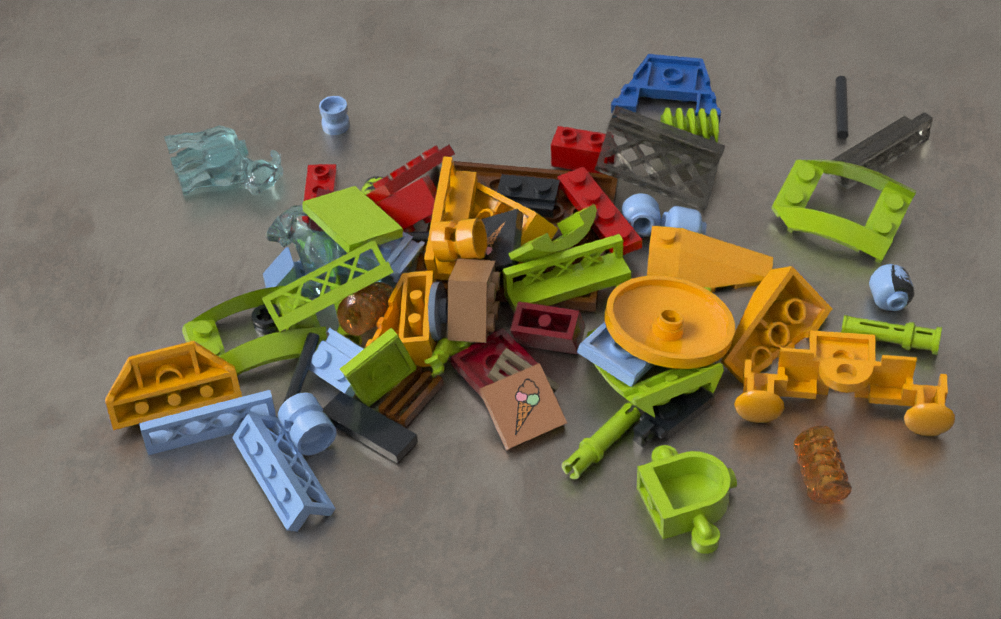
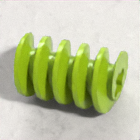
M666 107L663 115L660 117V143L663 142L665 135H668L670 144H674L677 136H680L682 144L686 143L688 136H691L693 144H697L699 137L702 136L705 145H708L711 137H714L717 145L719 117L716 109L712 108L707 117L704 108H700L697 116H695L693 108H689L685 116L682 108H677L674 116H672L670 108Z

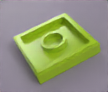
M390 328L343 365L340 371L359 400L370 407L416 370L417 366L398 334Z

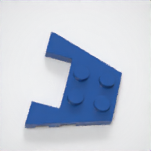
M648 54L633 73V79L630 83L623 86L620 96L617 99L614 98L611 102V113L636 115L640 97L673 99L680 102L694 101L697 102L695 116H697L700 108H704L708 117L713 108L717 111L719 123L721 121V110L717 107V98L715 93L712 92L710 78L704 61L701 58Z

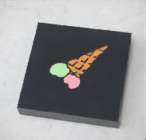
M514 209L481 219L487 233V251L484 258L474 260L495 261V272L500 273L503 272L504 268L518 265L519 261L512 260L509 253L521 246L524 213L519 209Z

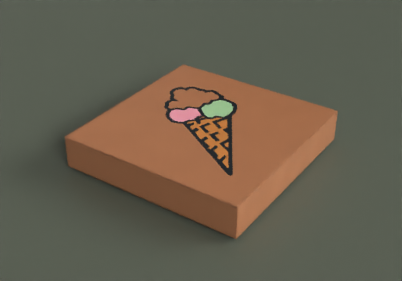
M540 363L479 390L506 451L567 424Z

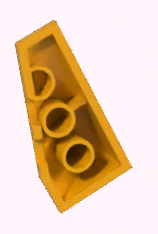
M477 182L471 219H484L519 209L524 213L521 246L548 233L552 240L558 230L557 227L538 213Z
M652 226L647 276L659 275L680 278L702 287H709L711 292H715V288L731 286L735 289L758 286L770 269L773 268V257L684 228Z
M793 266L770 269L754 291L735 330L731 347L720 362L743 383L745 359L752 360L751 372H761L771 365L774 359L779 357L780 347L795 348L794 345L804 338H809L810 330L818 331L833 308Z

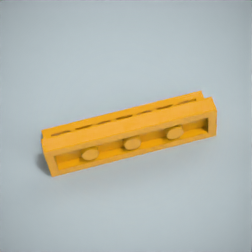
M443 157L424 257L427 271L433 270L435 279L439 280L449 279L456 261L440 262L436 259L431 243L433 226L436 222L454 220L459 223L463 219H471L478 181L477 172L456 171L453 157Z

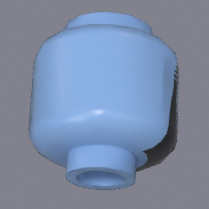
M886 264L879 267L869 280L875 304L880 309L886 311H899L913 300L915 295L909 273L904 267Z

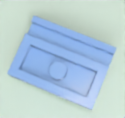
M403 232L402 238L378 245L385 261L389 262L393 270L390 276L394 277L393 281L398 283L402 273H405L420 255L425 244L423 241L419 243L413 241V236ZM372 249L360 254L358 264L370 270L379 266Z
M329 328L327 332L330 334L327 340H322L312 357L309 370L343 393L353 397L355 392L340 371V368L364 350V348Z

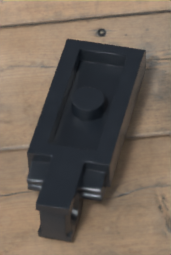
M700 386L697 391L688 394L683 393L671 398L664 405H654L655 418L645 412L640 417V423L633 429V440L642 448L656 437L668 440L714 404V396Z

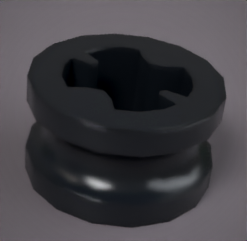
M265 304L253 310L251 317L257 333L268 335L278 331ZM273 305L276 313L280 317L278 308Z

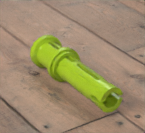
M844 315L841 333L875 335L876 341L900 344L902 348L908 351L911 348L931 351L932 355H938L942 327L937 326L936 329L916 326L914 322L899 325Z

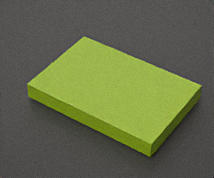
M356 186L303 201V211L347 253L375 240L378 246L403 237V228Z

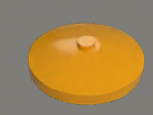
M653 275L627 280L612 291L605 310V324L616 343L641 360L667 368L692 369L713 364L728 352L735 334L733 315L719 297L698 284L675 277Z

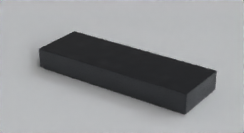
M342 391L323 408V412L330 418L336 428L396 463L418 442L417 434Z

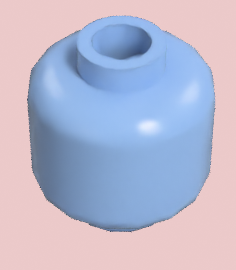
M642 193L634 194L627 198L622 205L621 214L641 238L651 236L652 226H660L659 204L652 196Z
M674 206L669 212H664L660 226L684 228L703 235L706 234L707 224L702 221L701 213L696 209Z

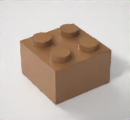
M457 259L448 279V340L486 343L489 332L495 331V323L499 319L500 302L495 301L496 291H499L500 272H495V261Z

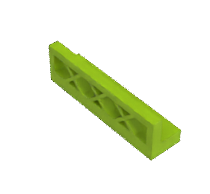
M620 234L503 269L504 295L514 314L518 301L549 306L621 284L631 279V270L623 259V239ZM613 248V253L600 256L606 249ZM585 257L580 263L571 264L575 259ZM556 266L551 272L542 273L547 267ZM526 274L523 280L513 283L514 277Z
M375 240L270 293L263 297L262 300L277 329L281 332L393 273L389 262L385 261ZM372 249L379 266L370 271L357 268L359 255ZM355 257L352 266L344 263ZM337 266L351 269L347 283L341 286L328 282L331 270ZM354 271L363 273L362 275L352 279ZM327 272L325 280L315 278ZM310 280L323 284L320 296L314 300L300 297L303 284ZM299 286L296 295L287 293ZM326 286L335 288L324 294ZM281 295L294 298L291 312L279 317L271 300ZM298 300L307 302L296 309Z

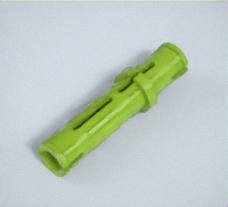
M625 403L590 438H584L579 443V449L562 463V469L565 474L568 475L574 469L570 478L578 479L592 463H598L603 458L604 452L640 419L641 414L638 408L635 407L629 413L628 411L632 408L633 404Z

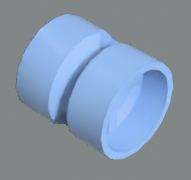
M306 392L298 393L287 399L279 408L278 419L301 454L308 456L318 454L328 448L335 440L337 434L336 427L323 412L322 406L312 394Z

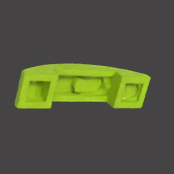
M595 204L557 223L562 235L551 241L548 233L510 252V258L519 262H528L564 251L576 245L586 236L594 222L597 212Z

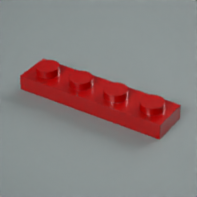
M450 144L441 149L437 145L422 153L424 159L419 155L407 162L408 169L403 165L389 173L392 179L387 175L373 183L375 190L366 196L375 204L389 197L442 163L443 157L455 155Z
M584 167L557 176V179L560 180V189L578 211L595 204L597 212L591 228L600 240L620 234L623 239V255L642 248V238ZM613 248L608 249L611 253H613Z

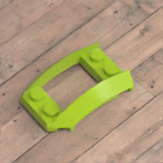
M825 159L796 160L771 209L777 217H781L788 227L787 231L791 233L794 230L817 235L846 246L856 252L861 250L875 257L876 262L881 263L893 242L892 240L916 194V190L886 175L862 166ZM823 173L849 178L882 191L865 226L833 214L805 208Z
M303 284L300 297L309 299L307 294L308 284ZM284 286L263 288L236 296L200 314L184 324L182 328L186 342L195 341L235 366L237 376L262 365L299 358L307 334L310 332L320 336L316 347L317 350L321 341L327 340L326 326H320L316 314H313L286 328L285 331L253 339L225 352L215 322L232 314L263 305V297ZM299 286L287 293L296 295ZM281 295L271 300L272 305L276 304L281 317L291 312L295 299ZM298 300L296 309L307 302Z
M593 329V330H591V331H588L586 338H587L590 334H592L596 329ZM721 363L692 369L673 368L630 387L594 364L614 390L654 418V405H664L671 398L683 393L688 394L697 391L700 386L713 394L724 371L723 364Z

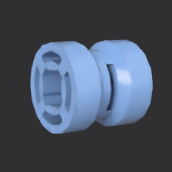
M340 96L324 98L319 104L323 131L330 135L345 133L350 126L346 100Z

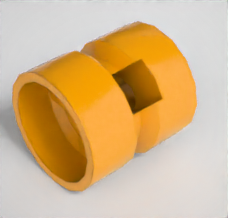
M475 218L463 219L459 223L454 220L436 222L431 234L432 249L436 259L440 262L457 261L460 257L462 259L484 258L487 251V233L482 220Z

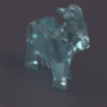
M219 125L197 133L164 136L169 154L178 151L180 148H186L176 153L177 156L170 158L174 172L178 174V181L183 196L190 194L193 190L200 187H222L239 183L240 189H248L252 195H258L272 187L282 177L284 172L281 166V156L275 150L270 151L273 158L270 162L264 160L253 161L246 156H249L245 140H238L235 131L228 127ZM204 163L193 170L180 172L188 164Z
M294 205L277 216L266 232V239L268 241L278 242L283 248L293 242L305 275L348 254L325 231L309 229L307 223L297 218L298 216H308L303 211V206ZM355 257L344 263L352 266ZM357 262V268L370 271V269L358 264ZM341 266L333 268L328 282L335 284L336 275H349L351 269ZM354 271L353 277L356 278L363 273ZM327 272L315 278L325 280ZM381 279L365 287L368 288L365 297L366 302H385L387 295ZM311 280L304 283L301 296L318 298L320 296V283Z

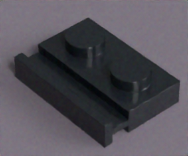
M502 174L497 193L538 213L544 218H553L560 191V180Z

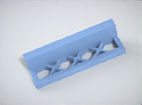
M267 390L142 422L139 425L147 453L152 455L233 434L237 431L248 413L276 417L271 391Z
M248 413L232 439L286 530L298 532L310 514L331 516L336 508L303 455L292 442L290 435L285 431L278 417ZM309 496H310L311 498H313L314 500H316L317 502H312L311 499L309 498Z

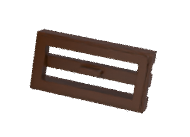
M416 365V370L404 378L379 406L380 414L404 427L409 425L444 385L442 377L437 375L434 378L431 375L432 372L427 370L424 373L422 372V367ZM426 384H429L427 388L416 399V395L420 392V390ZM407 405H410V407L400 416L399 414L402 412V410Z

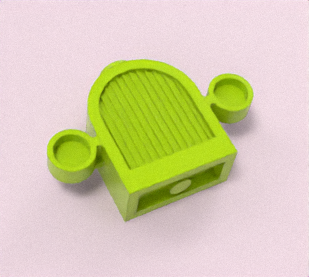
M668 445L656 447L652 452L651 462L637 466V489L662 539L692 531L691 544L697 552L709 554L716 551L719 547L720 531L713 523L723 517L728 508L730 489L737 487L734 471L732 468H727L721 460L708 453L690 451L678 454L675 448Z

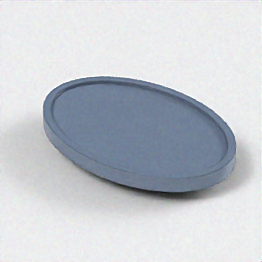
M433 282L429 293L428 321L430 334L434 341L445 338L447 330L448 299L443 282Z

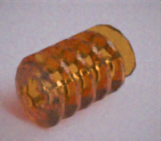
M375 282L344 298L337 310V319L342 329L350 335L359 336L376 327L379 318L384 317L389 307L388 300L394 288L384 282Z
M819 425L801 432L794 440L793 449L797 455L796 459L800 465V472L803 475V482L807 488L806 491L809 498L817 503L832 504L847 498L851 493L852 486L848 482V474L844 471L845 465L841 460V453L837 449L838 444L834 439L835 434L833 430L828 426Z

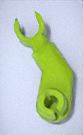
M448 337L439 340L432 357L424 360L426 364H430L432 367V377L444 373L443 364L447 362L448 358L473 345L474 342L448 340Z

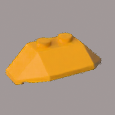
M190 341L128 357L106 396L105 403L112 428L117 430L161 417L240 398L242 394L235 366L199 343Z

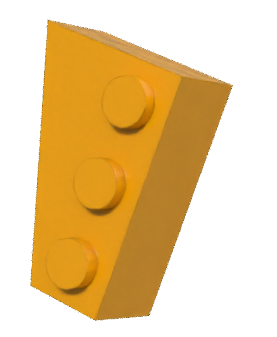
M433 270L402 273L388 300L389 307L384 317L379 318L377 322L378 329L374 337L368 339L365 348L392 328L398 334L415 365L420 367L431 366L426 364L424 360L432 357L437 345V341H434L431 337L428 321L430 288L433 282H436Z

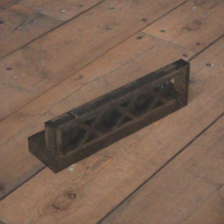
M925 112L912 120L903 116L832 160L862 166L877 172L929 140L933 117ZM827 174L846 189L859 183L842 176Z

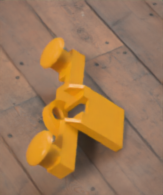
M810 330L809 349L780 347L777 374L751 372L752 360L745 359L743 393L734 402L736 412L743 419L754 423H768L781 416L784 410V402L780 397L816 399V394L828 395L829 388H832L835 391L844 393L854 392V397L868 398L869 403L913 406L906 411L904 423L915 434L938 436L950 430L955 423V414L950 408L945 406L948 394L947 374H940L937 386L913 384L917 357L882 355L881 362L876 361L875 335Z

